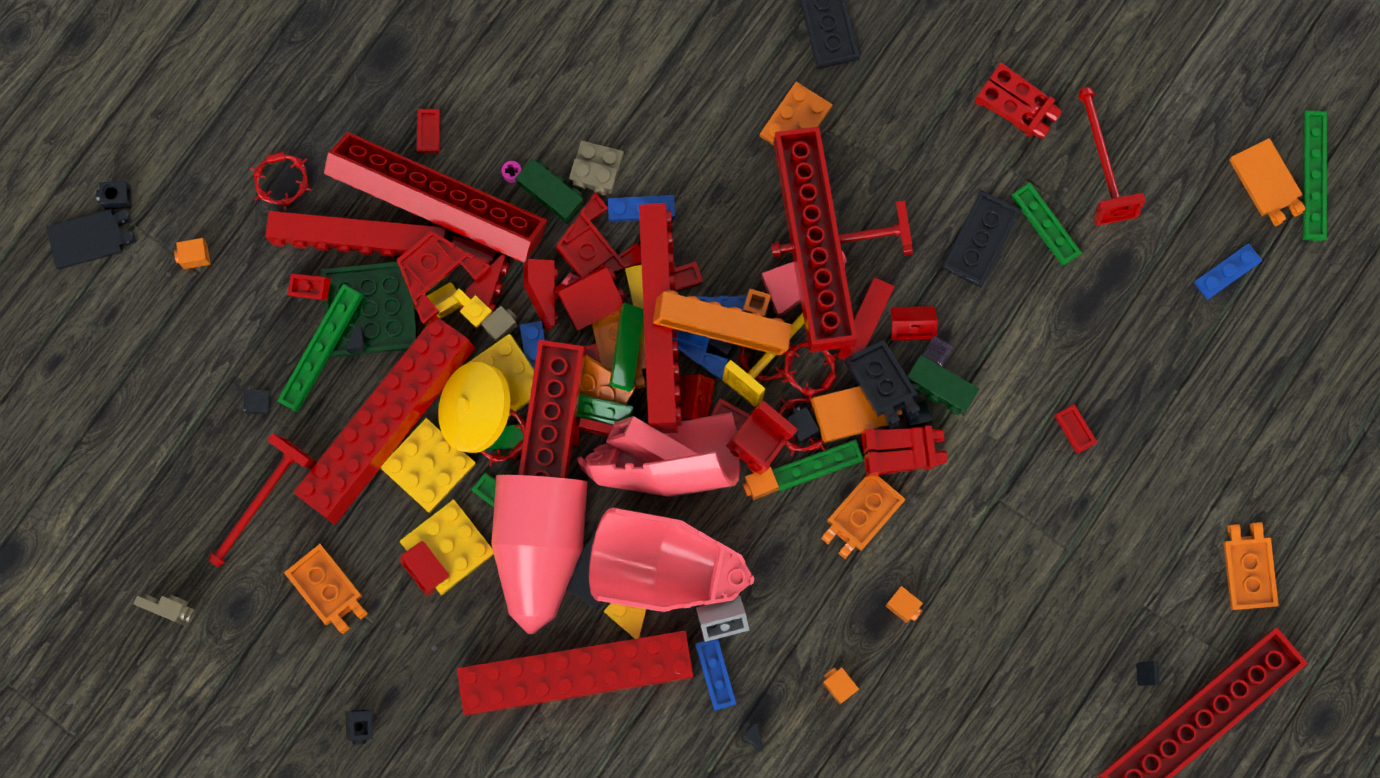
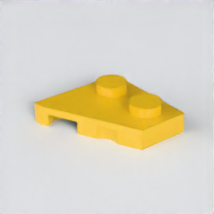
M610 603L604 610V613L634 639L640 638L646 609Z

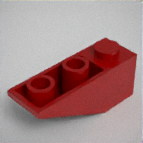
M502 254L491 264V269L477 281H474L465 292L470 300L476 295L492 310V313L496 309V304H493L495 297L500 296L503 283H500L502 276L507 275L510 263L507 262L505 254Z
M528 259L523 264V286L546 331H550L558 321V312L555 311L558 294L555 290L554 282L558 277V269L554 267V260Z

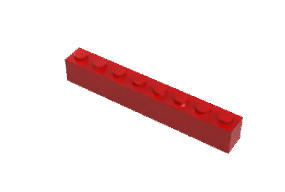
M269 211L265 237L272 245L283 247L285 244H293V247L300 249L314 246L315 249L321 251L335 248L343 253H350L351 250H356L364 255H372L373 252L381 253L382 256L394 257L395 254H404L430 231L446 240L448 232L443 227Z

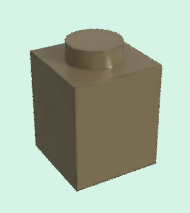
M502 306L481 323L483 329L496 343L518 327L515 321L517 319L515 314L509 308L505 311Z

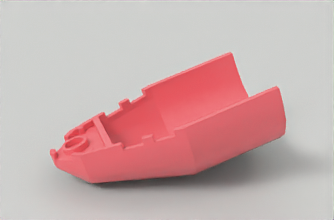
M732 412L682 421V426H678V433H664L698 453L696 455L649 463L609 443H605L594 448V452L587 455L585 459L582 456L577 459L581 470L600 486L665 497L735 486L739 481L741 471V459L734 457L726 447L737 431Z
M496 475L491 545L508 613L527 634L537 633L547 623L556 618L569 581L575 571V566L582 554L587 481L543 476Z
M613 507L608 509L602 516L596 530L589 564V585L591 594L597 601L666 612L672 609L732 601L739 596L738 594L754 583V576L751 575L741 554L698 531L682 520Z

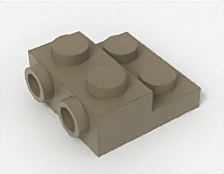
M581 141L570 173V184L579 190H585V188L592 189L599 195L613 194L624 151Z
M145 595L144 598L137 596L133 603L138 607L186 626L187 622L190 623L195 614L194 609L187 607L189 602L170 595L169 599L162 596L160 600L149 595Z

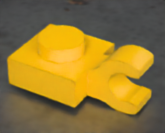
M460 289L453 294L454 298L463 306L460 313L476 328L492 313V310L476 295L470 300Z

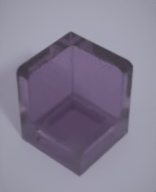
M933 336L922 356L942 367L953 346Z

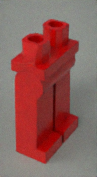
M1003 63L999 64L974 102L981 107L985 106L1013 123L1017 128L1025 131L1027 136L1031 137L1034 134L1041 139H1044L1050 130L1049 126L1041 122L1043 118L1046 117L1055 123L1062 113L1053 104L1055 99L1052 97L1048 98Z
M925 426L924 428L865 429L861 433L863 454H866L864 456L866 477L921 469L932 470L936 466L947 462L946 450L935 451L934 446L935 443L944 442V430L932 429V426Z

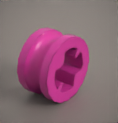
M508 161L502 167V175L507 182L515 183V177L521 172V167L515 161ZM513 167L515 171H518V173L515 172V176L510 177V174L506 173V171L509 172V168Z

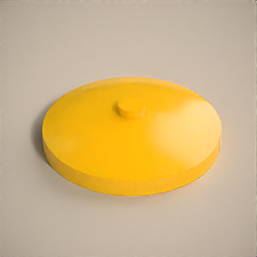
M482 362L467 363L451 375L442 391L438 409L440 429L450 446L459 451L477 453L489 448L499 438L506 426L510 412V391L504 375L496 367Z

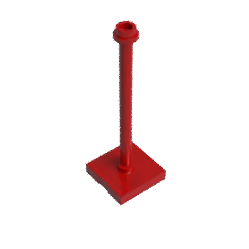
M1085 87L1079 90L1078 98L1080 101H1084L1111 196L1110 200L1099 202L1093 217L1095 226L1138 218L1141 208L1145 203L1144 194L1139 193L1120 197L1092 100L1095 92L1091 87Z
M905 201L896 202L899 223H894L895 226L840 234V244L896 234V237L901 236L904 256L913 255ZM775 241V243L771 244L773 257L778 256L779 258L781 253L792 252L791 243L780 244L779 241Z
M272 433L267 441L282 451L284 458L217 552L210 553L208 561L217 567H220L221 564L224 565V556L291 463L294 464L296 461L301 466L312 469L318 461L286 438Z

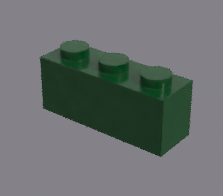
M531 159L515 177L516 184L568 224L584 206L582 193L574 187L570 189L566 186V181L558 174H555V176L548 171V166L542 161L536 162L534 159Z
M922 355L919 356L908 375V379L917 393L922 391L928 395L927 398L936 404L941 402L948 406L947 410L955 415L961 414L964 416L979 391V388Z

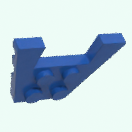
M699 296L698 298L704 302H718L721 306L727 308L737 307L742 309L743 312L747 296ZM677 330L678 338H673V340H677L678 351L722 380L728 359L706 353L711 338Z

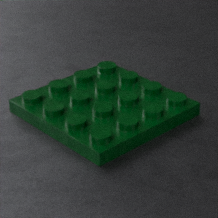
M398 262L321 269L322 277L331 279L327 301L324 300L325 315L343 284L364 295L329 358L408 350L417 339L415 305ZM360 325L365 331L366 351L348 353L346 350L347 344L356 326Z

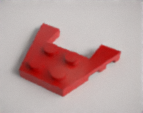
M597 193L592 195L590 201L556 245L557 251L579 278L599 269V265L602 263L607 268L611 267L614 273L641 264V247L637 243L621 255H618L592 224L593 220L608 210V207Z
M432 231L428 232L396 259L420 320L424 325L440 312L425 294L461 264L475 281L491 269L487 263L477 259L472 254L460 249L455 244Z

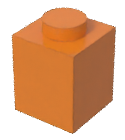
M203 238L176 243L177 250H174L175 260L184 269L211 265L208 244Z
M749 289L743 312L760 313L763 317H766L771 295Z
M771 467L761 475L752 473L745 476L746 483L742 484L747 497L751 495L753 501L779 490Z
M901 586L886 604V607L908 623L910 619L915 621L922 613L920 606L923 603Z
M834 667L824 675L826 680L823 684L839 705L859 690L842 667L838 671Z

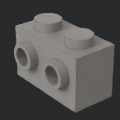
M740 596L732 601L696 607L705 642L749 631L745 609Z

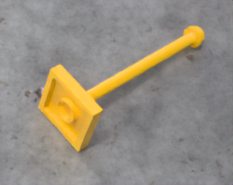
M803 312L791 325L790 339L804 324ZM766 352L748 373L730 360L725 365L722 381L755 407L762 402L765 388L755 378L776 355Z

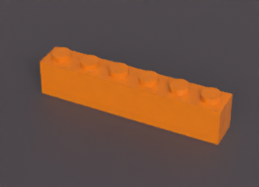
M671 290L663 291L657 297L653 324L779 356L788 350L792 325L785 323L780 318H765L760 313L742 312V309L737 307L727 308L721 306L718 302L700 301L695 296L684 297Z

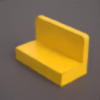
M451 282L427 295L429 300L440 311L436 315L440 319L461 307V304L453 296L457 290Z

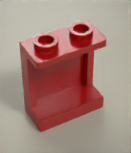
M603 263L599 265V269L566 286L562 283L555 287L577 331L621 309V306L624 304L622 300L625 299V295L620 286L616 288L613 282L616 279L611 267L607 268Z
M762 401L755 406L726 447L734 457L743 460L752 472L761 475L769 469L770 463L798 429L765 401Z

